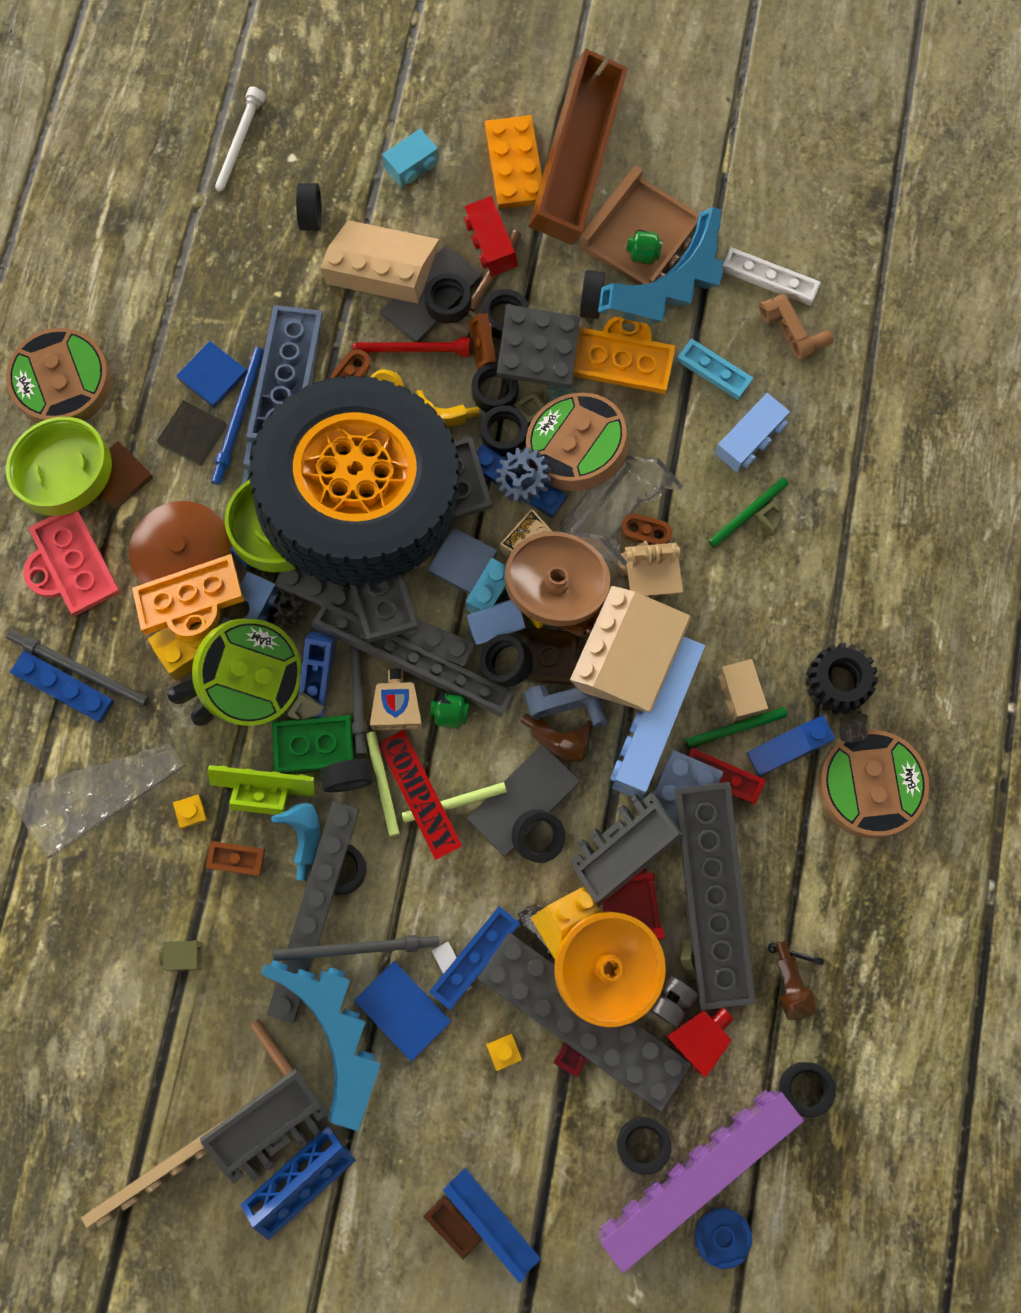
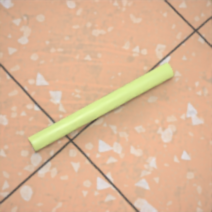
M376 732L366 733V739L389 837L397 836L400 833Z
M502 782L440 802L444 810L447 811L506 793L507 789L505 783ZM411 810L402 813L404 823L415 820Z

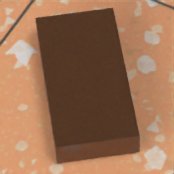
M445 1195L423 1216L463 1260L482 1241V1237Z

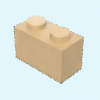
M749 659L721 667L716 680L719 690H724L727 699L724 701L727 715H732L733 721L736 722L765 713L768 706L753 660Z

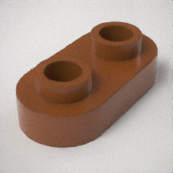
M359 349L350 351L332 372L330 378L341 376L343 378H347V376H360V378H364L371 367L368 354ZM356 363H362L361 367H355L354 365Z
M636 513L627 515L622 521V535L630 541L638 543L647 541L649 545L669 543L671 539L672 529L665 521ZM636 526L638 531L632 532L629 527ZM661 533L663 537L657 539L654 537V534Z

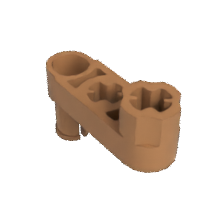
M781 294L759 304L760 315L763 321L767 324L777 321L797 359H803L813 355L816 350L833 345V336L828 329L811 337L806 335L786 295Z

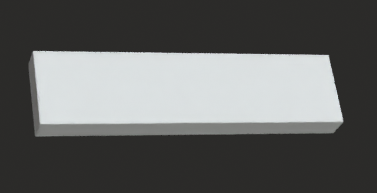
M730 247L722 265L724 273L780 295L784 294L788 298L809 306L812 305L821 284L820 281Z

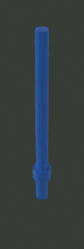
M259 347L254 349L221 453H217L215 460L216 468L211 483L215 485H221L226 468L230 467L232 460L230 455L264 354V350Z

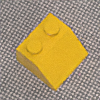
M196 622L192 624L190 630H197L201 623ZM169 627L160 630L148 638L154 652L175 681L192 671L195 653L203 640H181L172 633Z
M585 886L546 906L532 916L531 919L554 959H556L558 948L568 931L582 919L600 913V909Z

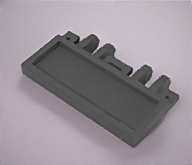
M652 792L643 800L637 794L630 798L640 813L636 818L626 806L621 805L618 808L619 813L627 823L626 827L621 820H618L603 834L596 828L590 832L591 837L599 847L596 852L584 839L577 843L586 860H584L582 855L578 854L570 862L596 904L601 905L683 837L681 831Z
M294 1069L202 1136L200 1143L233 1184L243 1177V1173L238 1168L242 1166L253 1181H256L260 1178L259 1172L249 1159L257 1155L263 1166L268 1171L275 1166L270 1156L291 1142L286 1132L289 1131L299 1145L303 1146L307 1143L306 1137L296 1125L304 1120L311 1132L318 1135L322 1131L311 1114L313 1113L319 1121L328 1115V1111L297 1069Z

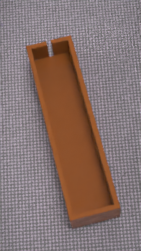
M586 48L576 61L528 225L532 229L570 245H573L583 232L628 71L627 67L609 59L598 75L595 74L605 57Z

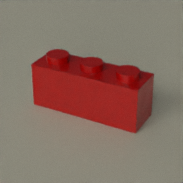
M492 196L466 205L467 216L463 217L468 232L473 230L474 235L471 236L475 250H481L482 254L478 255L482 268H488L491 277L519 267L515 251Z

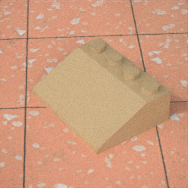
M348 220L328 246L321 265V271L328 285L418 304L440 241L437 238Z
M611 586L570 678L571 682L582 693L651 713L692 617L635 591Z

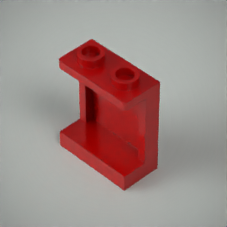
M643 869L602 903L603 912L622 913L640 920L650 928L658 941L665 939L659 917L654 884L655 874L654 872L648 873L647 869Z

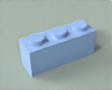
M766 393L720 441L715 455L737 473L743 467L747 469L756 459L754 455L759 450L764 451L772 442L771 437L776 432L780 434L787 427L789 422L786 420L790 411L770 394Z

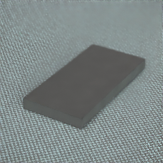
M445 245L434 257L419 303L393 298L380 311L381 316L413 342H420L439 323L426 310L424 291L427 283L439 274L452 273L465 279L471 290L482 279V273ZM443 288L435 293L433 300L439 308L453 309L462 300V294L457 289Z
M542 744L504 781L507 792L487 798L467 820L505 858L514 849L512 828L515 821L523 813L530 810H543L550 813L580 783V780ZM536 820L531 822L524 831L523 839L542 820Z

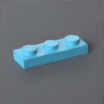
M692 338L677 357V362L738 401L753 381L752 376Z

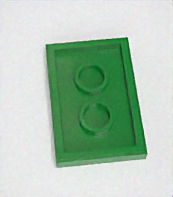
M351 715L272 722L274 772L283 774L318 772L327 765L354 760Z

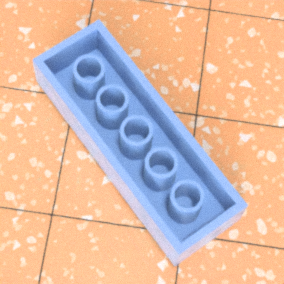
M683 637L652 712L643 711L642 713L637 711L630 732L634 733L633 737L627 736L620 753L624 760L623 762L617 760L610 780L615 781L612 789L631 797L637 794L643 799L705 648L704 644Z

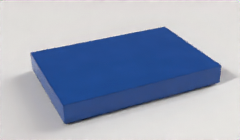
M395 961L354 1000L411 1062L452 1022Z

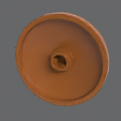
M176 501L157 507L139 522L131 537L129 559L135 576L141 584H145L229 554L233 556V552L230 550L232 544L227 535L225 523L217 513L199 503Z

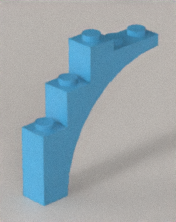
M712 207L699 213L696 231L688 249L680 261L666 275L650 284L624 285L612 283L602 287L598 312L652 325L663 321L666 313L665 304L676 307L690 304L695 293L694 286L703 289L719 286L723 276V261L715 259V255L718 250L717 237L721 226V209Z
M272 960L271 965L264 963L260 974L281 983L296 994L313 1012L324 1030L331 1050L334 1068V1092L328 1120L331 1123L359 1131L380 1063L374 1060V1054L359 1050L358 1055L355 1054L365 1025V1021L359 1019L360 1013L345 1008L343 1013H339L350 980L343 978L345 972L329 967L328 972L320 970L316 981L313 980L315 976L313 973L299 969L298 973L295 974L287 971L288 965Z

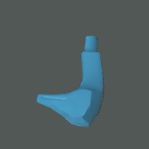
M303 803L292 806L284 813L273 815L271 822L289 825L296 831L298 847L293 862L297 863L296 880L307 881L308 864L313 865L318 847L320 818L315 805Z

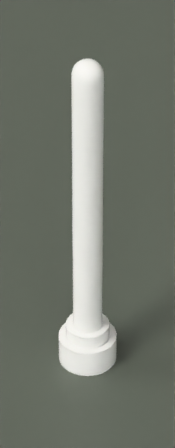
M249 87L246 93L247 107L215 185L216 190L222 192L226 187L256 109L263 106L266 99L265 92L257 87Z

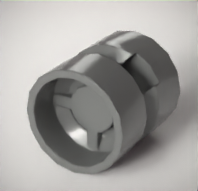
M667 975L661 994L650 1011L671 1026L678 1028L686 1016L684 1009L691 1008L698 994L678 979ZM671 995L679 999L677 1004L669 1000Z

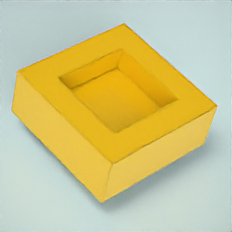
M199 794L173 802L181 829L208 821Z
M512 1034L486 1044L496 1071L522 1061Z

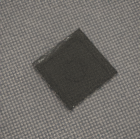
M183 400L157 439V442L170 451L202 466L226 429L227 424L225 421Z

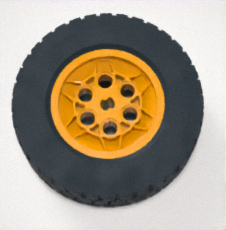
M341 376L330 378V381H318L313 383L311 387L308 385L298 390L297 394H291L283 400L282 405L279 404L271 412V417L268 416L253 444L250 458V483L260 526L270 544L283 558L285 557L288 563L296 569L299 567L301 572L311 577L315 575L316 579L328 583L330 580L333 581V584L346 585L351 583V586H364V583L373 585L382 583V580L387 582L398 578L400 574L405 575L414 570L415 565L418 567L426 561L428 555L431 556L439 547L451 527L456 511L459 461L456 446L449 429L440 415H437L436 410L429 403L425 404L423 398L415 393L411 394L409 389L401 385L397 387L393 382L382 379V381H378V378L366 376L365 378H360V376H347V378H343ZM348 452L346 455H340L339 453ZM369 453L375 454V456L368 457L365 455ZM326 471H333V472H334V473L328 474V475H327V474H324V472H326ZM384 474L387 477L378 478L377 475ZM337 492H344V493H346V494L343 495V496H337V495H335V493H337ZM364 494H371V495H373V496H371V497H369V498H364V497H362V495H364Z

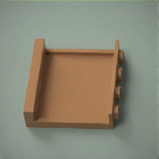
M634 165L580 235L579 248L635 284L643 285L653 283L666 275L667 271L679 262L680 254L683 250L686 251L694 236L699 213L642 179L643 169ZM637 230L656 232L659 235V240H663L659 260L655 259V262L651 265L631 261L630 252H626L628 237H633Z

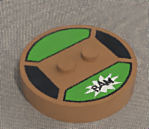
M52 328L30 336L17 347L7 366L6 383L9 394L25 416L35 423L55 417H73L86 421L99 411L109 395L111 370L101 349L90 337L73 329Z
M571 393L552 400L538 411L529 425L526 447H529L532 453L535 450L539 451L541 457L544 456L547 459L548 463L546 465L551 468V472L546 475L551 478V482L546 483L562 490L581 491L603 484L619 471L628 455L629 434L621 411L610 400L592 393ZM533 462L534 469L538 471L537 464Z
M863 730L846 736L826 754L819 769L817 787L821 804L836 825L858 837L880 839L892 836L906 829L917 820L927 803L929 777L922 758L907 741L886 731Z

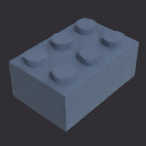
M672 750L655 788L654 795L678 827L674 788L719 783L723 771Z

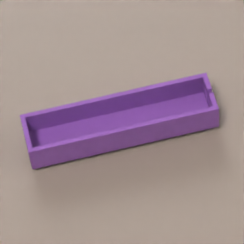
M773 1090L761 1092L754 1098L753 1101L756 1103L754 1106L747 1110L743 1108L732 1117L734 1122L726 1128L721 1126L710 1135L712 1141L706 1146L700 1144L688 1154L690 1157L688 1161L683 1165L678 1162L666 1172L668 1177L661 1183H658V1181L653 1182L644 1190L646 1196L639 1202L635 1199L622 1209L624 1214L616 1221L611 1218L599 1228L601 1231L598 1235L600 1243L622 1273L640 1260L804 1121L782 1092Z

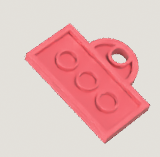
M79 510L66 515L51 516L28 527L38 550L33 552L27 559L23 574L26 584L34 593L45 598L62 596L74 617L121 593ZM37 573H45V579L42 583H33V577Z

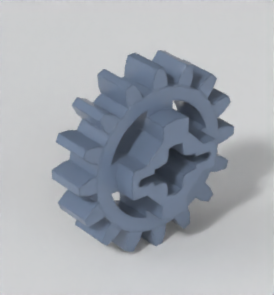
M526 447L524 453H522L519 448H516L515 455L508 452V460H500L503 467L502 469H496V473L501 477L495 479V481L500 486L499 491L503 495L506 494L505 496L510 501L514 499L518 504H521L524 498L528 503H531L532 496L539 499V491H547L544 483L551 482V478L546 475L551 472V468L546 465L548 461L544 456L541 457L539 451L535 450L532 453V450ZM533 462L537 464L538 471L534 469ZM509 480L513 482L512 485L514 486V489L511 488Z

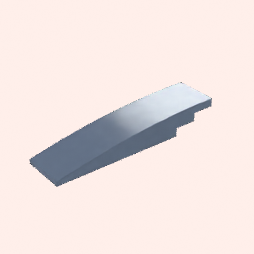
M273 306L246 436L248 443L243 463L245 470L242 484L250 479V458L253 444L268 416L271 417V412L279 404L282 405L283 400L291 394H297L298 390L308 385L309 387L312 386L323 311Z

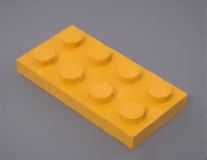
M527 115L485 121L498 210L534 205L542 174L532 116Z

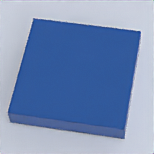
M209 341L176 376L178 380L212 407L216 408L246 376L247 369Z

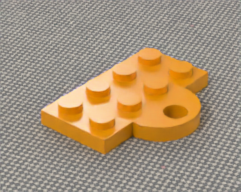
M616 316L606 323L603 331L579 327L573 377L666 394L676 345L651 341L652 334L648 324ZM626 323H631L636 329L632 332H627L622 326Z
M231 554L132 588L141 631L144 635L169 627L177 638L184 641H197L205 638L210 631L217 627L220 620V609L245 601L235 560ZM202 622L197 630H190L192 624Z

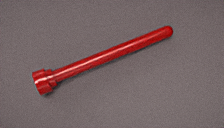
M460 337V340H455V342H355L352 345V349H359L365 352H455V355H460V357H470L471 342L470 337Z

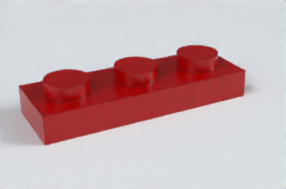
M691 748L688 754L689 757L723 771L719 783L730 782L732 795L756 805L766 782L765 779Z

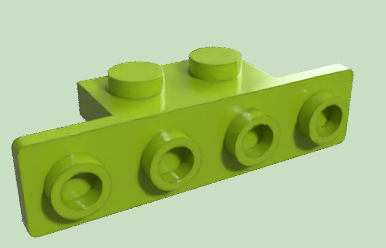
M212 765L207 770L210 785L233 788L229 802L230 810L277 815L284 813L289 794L315 797L316 793L315 778L302 774L292 775Z

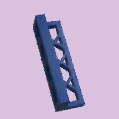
M327 1126L241 1204V1207L252 1227L269 1240L349 1168L356 1159L340 1142L333 1129ZM330 1138L333 1144L325 1152H320L321 1145ZM304 1160H309L307 1168L302 1172H298L299 1165ZM282 1180H287L285 1188L280 1192H276L277 1185ZM260 1200H265L263 1208L254 1214L252 1207Z
M465 1167L443 1188V1191L520 1284L526 1278V1273L541 1258Z

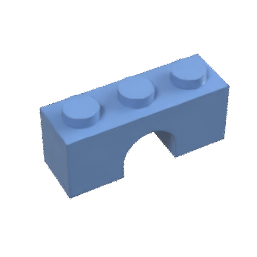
M247 572L241 583L245 599L242 603L248 605L250 610L244 619L268 621L267 614L270 608H274L279 601V590L276 584ZM223 617V619H222V621H221L220 624L225 623V622L230 621V620L227 619V618H225V617Z

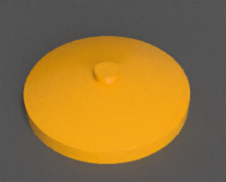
M601 912L590 915L579 921L568 931L558 948L555 959V980L559 994L573 1013L591 1024L603 1027H619L638 1020L655 1004L664 985L666 966L662 947L650 928L632 916L617 912Z

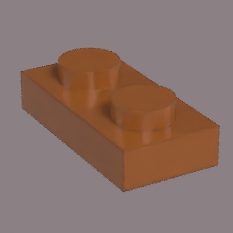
M477 314L468 322L478 370L486 364L497 362V351L493 345L492 325L489 322L488 314Z
M211 841L205 868L261 877L266 850Z

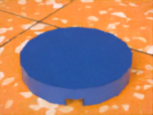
M726 1207L713 1208L705 1212L696 1224L694 1231L695 1246L700 1256L708 1264L719 1269H729L741 1264L746 1259L752 1246V1234L747 1221L738 1212Z

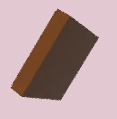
M119 441L109 448L112 459L111 473L106 486L99 494L114 510H117L153 478L151 473Z

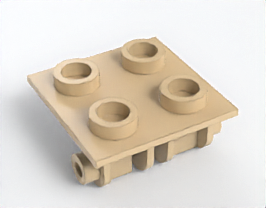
M677 543L625 547L629 588L631 591L644 596L683 593L679 565L680 547L677 546Z

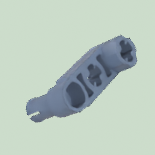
M538 685L531 687L523 693L532 719H539L584 706L587 707L594 728L601 727L609 721L601 702L603 699L582 693L578 688L548 695L546 687Z

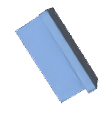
M512 600L467 615L470 625L469 630L476 645L487 642L497 635L509 634L526 628L521 611L514 605Z

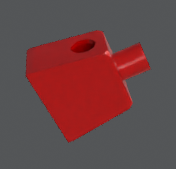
M721 1008L712 1018L705 1011H701L668 1033L665 1038L691 1063V1066L701 1077H706L732 1041L724 1030L734 1019L724 1008Z

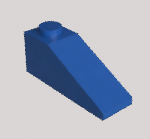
M312 631L305 638L298 697L304 692L322 704L324 708L318 715L314 716L320 718L324 715L335 661L337 638L326 633Z
M823 715L748 751L747 755L759 777L829 746L835 740V737Z

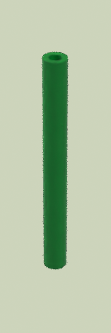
M784 477L779 479L709 539V544L716 548L786 488L789 482Z
M785 707L687 738L685 739L686 746L690 749L788 717Z

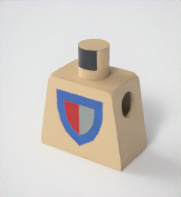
M401 669L388 670V683L376 685L370 726L373 731L423 729L414 683H404V671Z

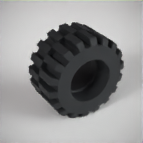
M839 643L837 647L833 644L826 650L823 649L810 664L811 666L806 673L808 677L805 680L806 686H810L807 692L809 696H815L813 702L816 705L819 702L823 705L822 710L827 711L830 708L832 709V714H838L840 711L843 714H847L851 710L855 711L860 708L876 689L874 686L878 683V677H874V675L878 671L877 667L871 666L874 662L872 657L867 659L864 656L865 650L857 651V646L853 644L846 648V643ZM842 667L849 671L854 679V689L852 691H841L835 688L828 677L829 668Z

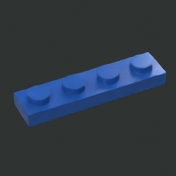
M482 444L477 450L484 477L497 484L495 479L501 476L496 473V469H502L503 467L500 460L507 461L508 459ZM509 480L511 488L514 489V486L512 485L513 482ZM544 483L547 491L540 490V498L532 496L531 503L528 504L553 519L565 502L567 495Z
M25 650L10 671L12 675L100 724L115 702L113 699Z
M499 906L431 988L429 993L451 1010L485 968L509 932L513 934L520 925V922Z

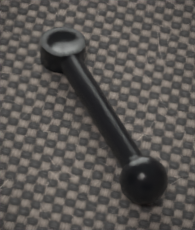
M775 943L768 945L770 953L778 952ZM789 950L790 956L795 955L796 958L818 965L824 964V959Z

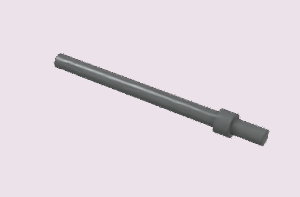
M13 630L7 633L6 639L22 646L23 650L32 655L38 654L142 706H145L149 700L148 696L42 645L40 640L32 636L26 637Z
M350 645L354 705L352 734L355 735L356 755L361 756L367 754L366 733H368V722H365L361 650Z
M408 935L405 936V939L273 950L272 953L274 961L396 950L417 952L419 948L439 947V937Z

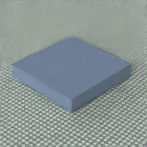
M452 527L431 563L428 573L470 594L490 559H494L497 555V550Z

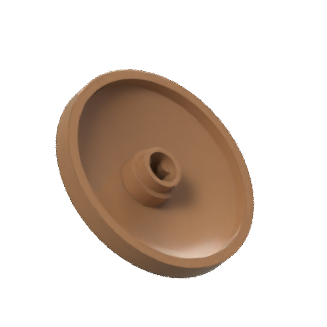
M551 531L534 534L517 544L507 560L504 581L510 599L526 616L547 625L571 626L590 619L602 608L610 588V573L604 558L590 543L572 534Z

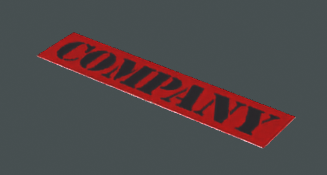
M404 729L379 742V747L434 859L437 860L462 847Z

